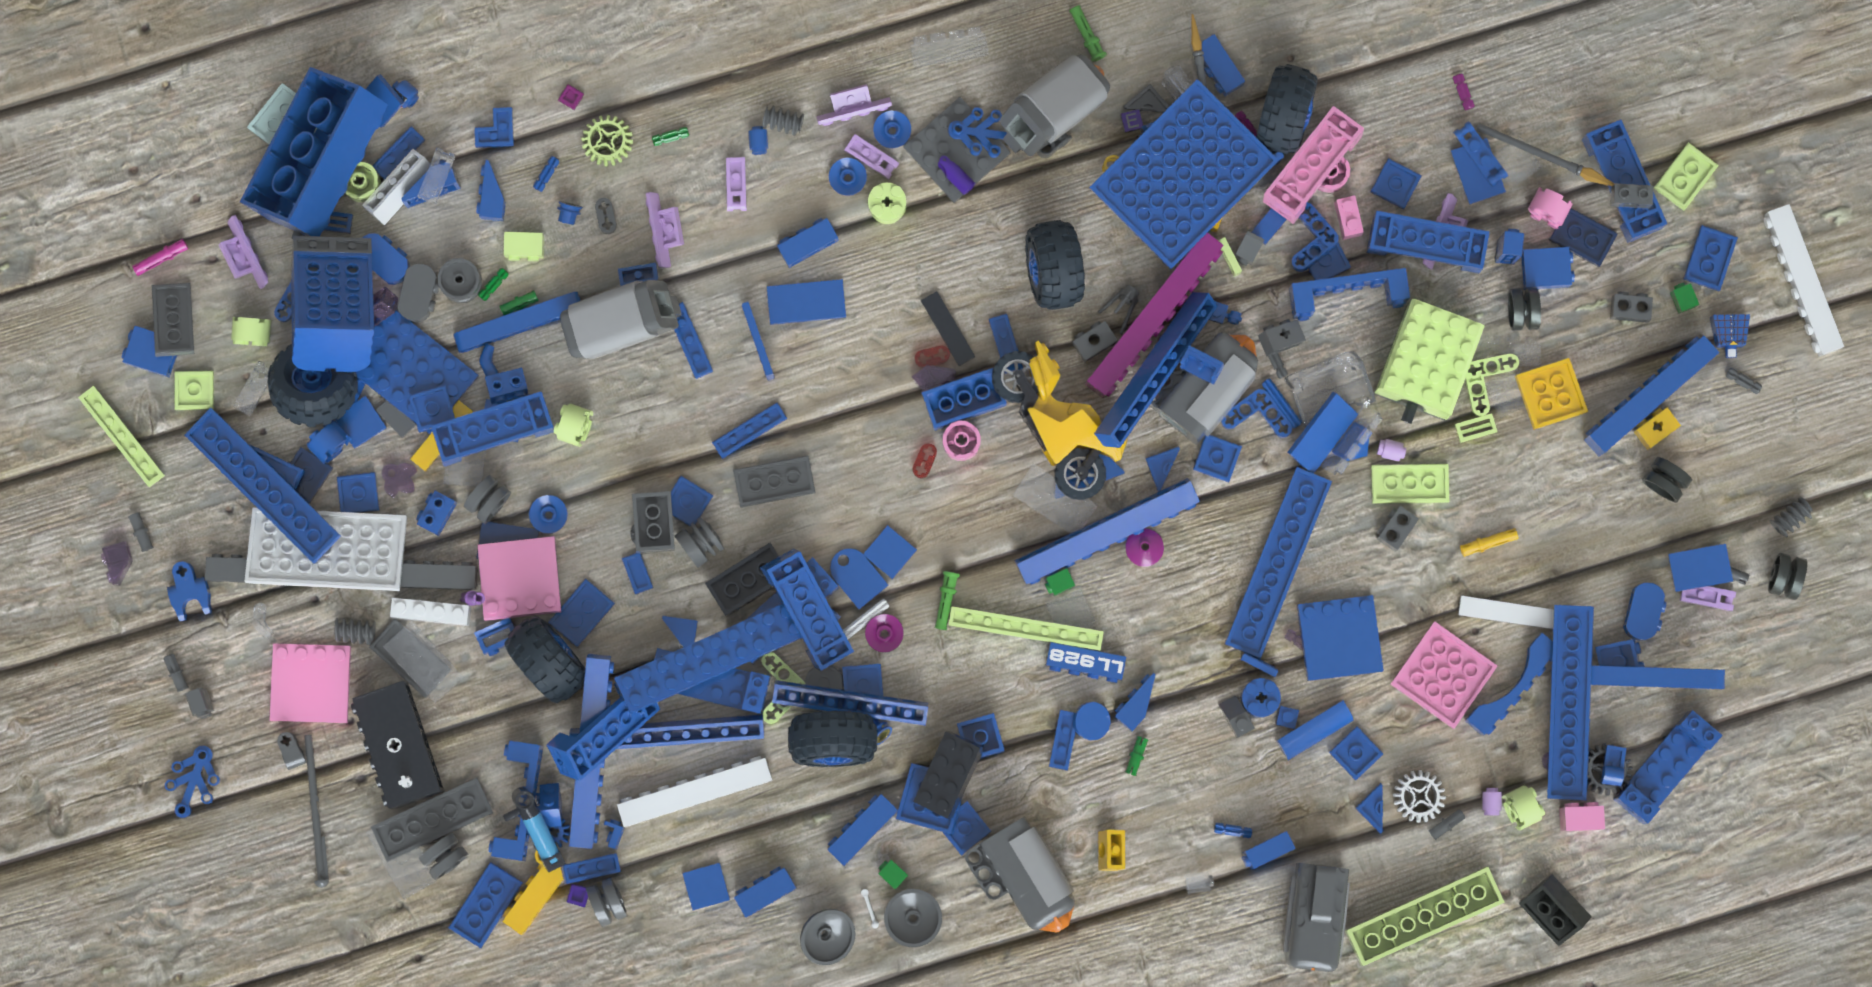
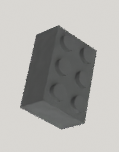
M671 491L632 494L636 554L675 551Z

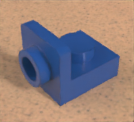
M610 819V822H604V825L614 828L613 832H609L606 842L609 843L608 847L617 849L625 828L621 826L622 822Z

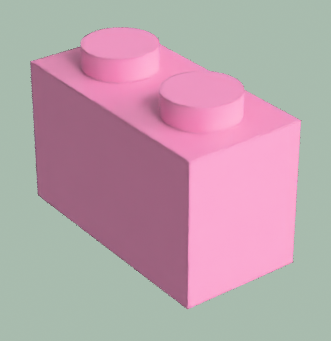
M1350 196L1337 199L1334 204L1343 240L1362 236L1364 231L1356 197Z

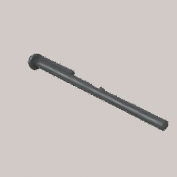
M304 735L318 879L314 883L317 887L323 888L329 883L325 836L321 837L320 816L317 809L319 798L317 794L312 735Z

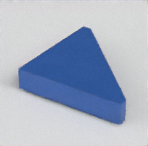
M1179 446L1146 458L1158 492L1161 491L1180 450Z
M662 616L663 621L683 647L695 643L698 621Z
M1381 783L1355 808L1380 834L1383 832V785Z

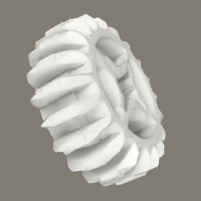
M1422 770L1418 771V776H1416L1414 771H1411V778L1405 774V782L1401 779L1398 780L1402 786L1394 787L1395 790L1399 791V794H1393V797H1399L1398 801H1394V805L1401 804L1397 811L1400 812L1404 809L1405 812L1402 814V817L1410 814L1409 821H1413L1414 816H1416L1417 823H1420L1421 817H1423L1424 822H1427V815L1432 819L1435 818L1433 811L1440 814L1441 811L1437 806L1444 807V804L1439 802V800L1446 799V796H1440V793L1444 792L1445 789H1438L1442 782L1439 781L1435 784L1434 781L1437 778L1435 775L1429 779L1430 772H1426L1423 777ZM1416 780L1426 782L1421 789H1416L1409 785ZM1430 787L1434 791V803L1427 797ZM1405 789L1412 797L1408 806L1404 800ZM1424 791V796H1422L1424 799L1416 801L1415 797L1417 796H1415L1414 792L1421 793ZM1419 803L1430 808L1423 813L1412 811Z

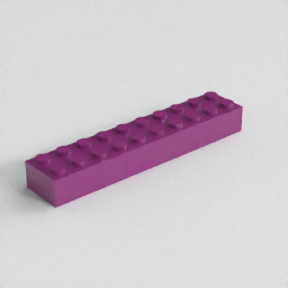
M1207 232L1193 246L1085 384L1101 398H1104L1106 395L1110 397L1117 387L1114 385L1117 380L1121 382L1129 371L1126 370L1128 366L1133 367L1141 357L1138 355L1140 351L1145 352L1153 342L1150 340L1151 337H1157L1164 328L1162 323L1170 321L1176 313L1174 308L1182 306L1188 298L1186 293L1188 291L1193 292L1200 282L1197 279L1200 276L1204 278L1212 267L1209 264L1212 261L1216 263L1222 255L1223 251L1221 249L1224 246Z

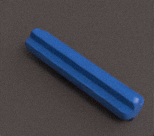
M1270 378L1266 379L1262 383L1263 388L1291 423L1292 428H1297L1301 425V420Z

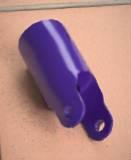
M947 156L940 157L938 166L946 178L963 195L967 194L976 183Z

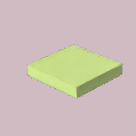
M175 371V410H209L210 407L214 409V371Z

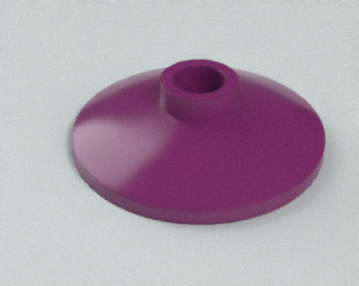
M1144 528V531L1140 534H1131L1126 541V554L1130 561L1138 566H1152L1163 555V540L1158 533L1151 529ZM1144 543L1149 546V549L1146 551L1141 548Z
M880 614L873 617L868 622L865 630V637L870 647L883 653L895 650L901 644L904 636V630L900 621L889 614ZM883 630L888 631L887 637L881 636Z

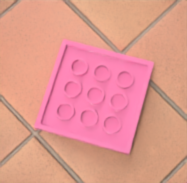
M554 536L478 545L481 592L485 596V601L482 603L485 621L561 612Z
M1434 621L1390 685L1454 729L1491 677L1497 665Z
M273 644L270 721L348 723L351 646Z

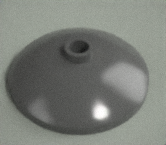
M907 889L899 892L889 901L884 913V923L888 934L894 941L906 947H920L931 942L939 933L942 925V912L936 899L929 893L919 889ZM915 914L917 920L911 922L909 919L910 915Z
M821 910L813 914L802 928L800 934L802 952L815 964H835L845 958L851 951L856 936L855 926L850 917L840 910Z

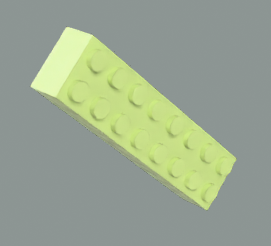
M1484 867L1346 929L1345 932L1360 966H1365L1505 902L1489 867Z

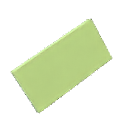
M1448 464L1371 465L1372 504L1449 503Z

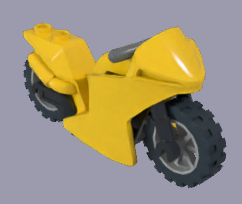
M1039 340L1035 342L1034 346L1037 354L1035 357L1023 351H1013L1005 354L997 361L992 371V384L996 393L1008 402L1021 403L1019 414L1023 418V422L1027 424L1032 432V436L1036 438L1050 464L1056 466L1054 478L1058 489L1065 496L1075 500H1085L1093 497L1102 489L1106 481V467L1098 455L1102 454L1110 457L1114 462L1121 460L1128 437L1120 448L1104 447L1094 434L1102 421H1100L1099 415L1091 405L1060 402L1051 396L1060 378L1058 371L1060 367L1055 359H1050L1047 354L1049 350L1044 343L1041 344ZM1013 363L1015 366L1014 373L1007 369ZM1018 363L1024 364L1026 367L1023 370H1018ZM1027 369L1029 370L1030 377L1024 374ZM1004 371L1010 374L1012 378L1004 380ZM1014 381L1012 390L1005 383ZM1077 460V469H1074L1073 467L1069 466L1072 462ZM1091 466L1094 469V474L1088 473ZM1067 468L1073 471L1072 476L1066 477ZM1087 476L1094 477L1093 482L1090 485L1085 479L1087 478ZM1076 477L1077 481L1074 487L1068 480ZM1083 481L1086 487L1078 488L1079 482Z

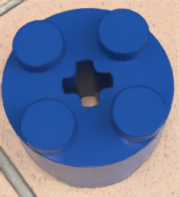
M333 420L331 424L323 426L324 428L320 432L318 430L314 431L309 437L311 440L306 444L307 448L323 464L337 457L343 451V444L345 443L347 446L352 439Z
M1265 678L1254 679L1243 688L1240 698L1241 705L1253 717H1267L1273 714L1280 705V690L1271 680ZM1259 693L1265 696V700L1260 703V700H1256Z

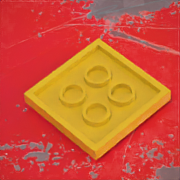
M1570 358L1515 375L1533 430L1588 412Z

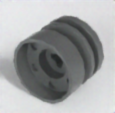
M701 517L697 519L701 525L699 529H697L693 522L690 524L694 531L692 534L683 529L674 536L697 568L708 561L705 555L706 551H709L713 556L716 555L712 549L714 545H716L720 552L724 549L720 537L711 525Z

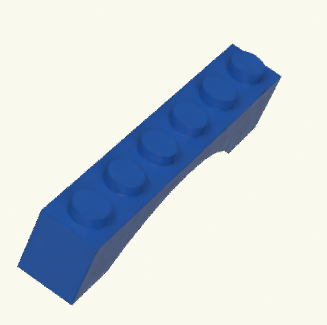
M1540 633L1527 648L1525 668L1514 688L1497 701L1477 706L1465 721L1482 736L1486 733L1490 735L1497 727L1494 725L1498 719L1502 721L1509 713L1507 711L1511 704L1515 706L1522 698L1519 696L1523 690L1527 692L1534 684L1532 680L1536 675L1540 677L1546 670L1544 666L1548 661L1552 663L1553 641L1543 633Z

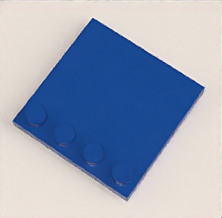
M1373 595L1297 605L1307 681L1384 671Z

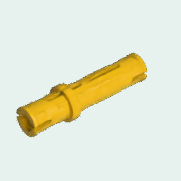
M1512 528L1482 539L1479 537L1475 541L1460 545V550L1463 557L1477 552L1482 553L1486 549L1518 540V534L1516 529Z

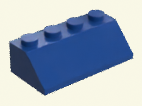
M993 368L922 392L934 431L948 427L956 421H965L1007 406L1006 400L996 393L992 384Z

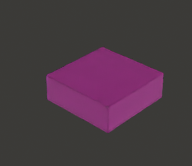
M567 84L558 101L575 111L584 93Z

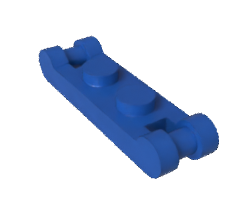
M1469 121L1460 130L1456 129L1453 132L1492 187L1497 185L1500 179L1508 177L1505 169L1500 165ZM1469 132L1472 137L1466 141L1464 135ZM1495 168L1498 172L1492 176L1490 171Z

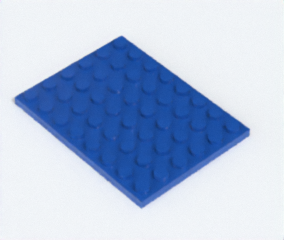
M1197 79L1089 188L1172 269L1279 160Z

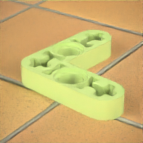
M1506 354L1471 362L1470 365H1473L1474 368L1481 367L1479 363L1482 362V369L1485 373L1481 374L1482 370L1475 372V376H1472V373L1467 372L1465 378L1471 409L1476 416H1484L1490 410L1484 377L1515 370L1519 366V359L1516 355ZM1508 357L1511 360H1515L1512 368L1509 365L1502 366L1504 370H1500L1498 359H1501V363L1508 361ZM1489 361H1493L1497 365L1494 372H1490L1486 368V364ZM1473 384L1481 385L1482 391L1480 394L1472 392L1471 387ZM1484 396V399H1480L1481 404L1486 406V409H1483V413L1476 410L1478 400L1473 401V398Z
M770 652L763 655L762 665L777 680L805 684L775 653ZM767 656L770 658L772 656L775 657L773 660L775 664L778 665L779 662L783 664L777 668L775 673L772 672L775 668L771 664L768 666L765 664ZM781 669H787L790 673L786 680L779 678L778 674ZM771 702L763 711V719L768 724H775L792 706L782 707L780 704H776L783 712L780 714L777 711L775 713V720H767V711L773 712L775 709L773 707L774 703Z

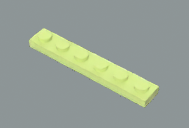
M92 386L78 397L148 487H151L165 476L95 386Z

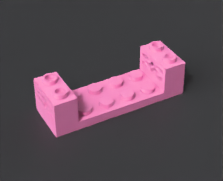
M1333 106L1264 193L1263 202L1294 224L1305 210L1308 200L1348 150L1351 152L1362 138L1364 127Z

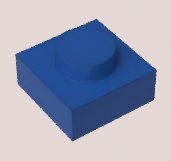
M1280 706L1275 725L1295 729L1299 710Z

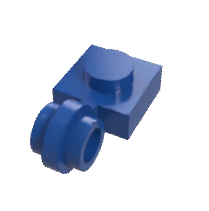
M1216 302L1218 307L1209 320L1223 324L1224 318H1228L1227 322L1239 325V322L1242 321V314L1233 310L1230 313H1226L1228 305Z

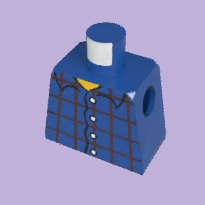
M1750 314L1712 315L1710 317L1715 346L1717 348H1725V358H1737V347L1746 345Z

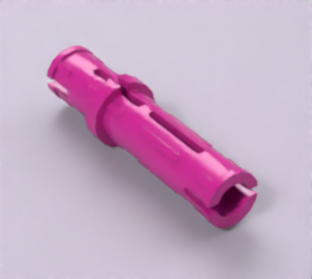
M182 238L170 246H164L162 250L143 261L132 265L133 270L137 276H140L169 259L173 260L176 255L189 248Z

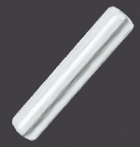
M882 599L843 629L847 639L866 626L873 617L880 615L888 609L889 604L887 601Z

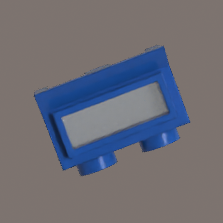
M506 618L474 632L484 655L493 656L500 652V648L505 647L504 644L508 634L515 628L511 618Z

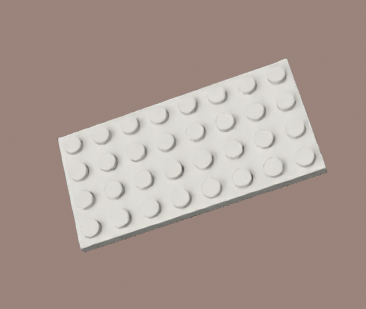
M258 508L252 509L245 583L400 591L407 524L406 515L317 511L341 537L314 564Z

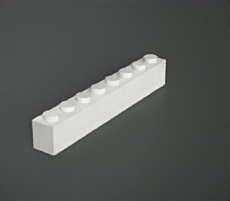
M1790 204L1767 212L1764 215V224L1767 229H1770L1772 234L1770 236L1771 242L1774 247H1777L1779 252L1777 254L1780 264L1784 265L1786 270L1784 275L1787 282L1791 283V294L1794 300L1797 299L1799 304V315L1801 318L1804 317L1806 322V333L1811 335L1813 351L1820 357L1843 348L1844 344Z
M761 756L750 759L751 763L743 765L742 762L731 765L732 769L724 770V767L713 770V775L706 776L705 773L694 776V781L688 782L685 779L676 782L677 786L669 788V785L657 788L658 792L652 794L650 791L640 793L639 798L633 800L632 797L621 799V803L617 804L623 826L628 827L773 781L766 758L761 759Z

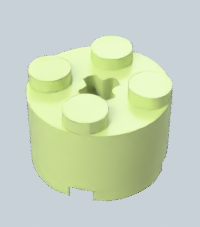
M366 162L357 164L348 181V187L345 192L353 201L365 202L381 185L379 174L373 166ZM360 178L363 180L361 185L358 184V179Z
M881 183L873 187L868 197L869 212L873 218L883 224H892L898 221L906 211V196L901 187L893 183ZM885 200H889V207H885Z
M242 317L232 318L231 340H233V344L249 345V341H252V345L267 346L270 343L271 320Z
M571 403L568 406L564 404L560 412L562 417L560 422L556 423L554 433L557 434L558 440L581 447V440L585 441L591 429L592 421L589 420L590 415L593 416V411Z
M1523 785L1502 796V799L1506 800L1503 803L1505 812L1511 823H1517L1518 826L1515 828L1518 830H1522L1540 821L1542 816L1545 815L1543 807L1538 805L1535 799L1537 794L1532 787L1528 788Z

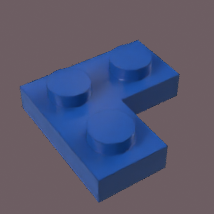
M493 108L494 127L475 128L476 148L514 146L513 108Z

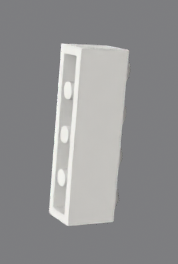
M412 149L362 206L385 225L404 204L401 198L433 166L421 154Z
M392 598L390 617L469 626L471 606Z

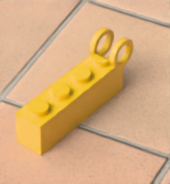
M537 850L535 852V859L539 863L537 867L539 872L535 877L532 875L528 879L526 890L518 893L514 899L516 901L515 905L512 908L508 907L503 914L505 918L502 922L520 935L526 932L563 881L561 867L548 873Z

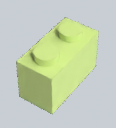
M504 232V256L510 261H520V258H527L528 261H539V258H544V234Z

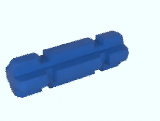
M554 156L549 158L548 164L544 166L538 176L539 180H536L533 185L540 192L544 190L545 183H548L555 171L554 168H557L560 163L559 159Z
M1215 823L1214 832L1218 834L1225 833V835L1243 836V838H1251L1252 836L1251 828H1242L1241 826L1229 824L1224 825L1223 823Z

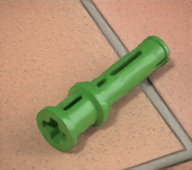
M1078 5L1070 9L1069 12L1085 41L1084 47L1088 49L1092 57L1091 61L1096 62L1106 57L1107 53L1103 51L1099 43L1100 39L1094 35L1081 6Z
M943 571V584L939 589L942 594L934 628L947 630L952 598L957 593L955 588L960 574Z

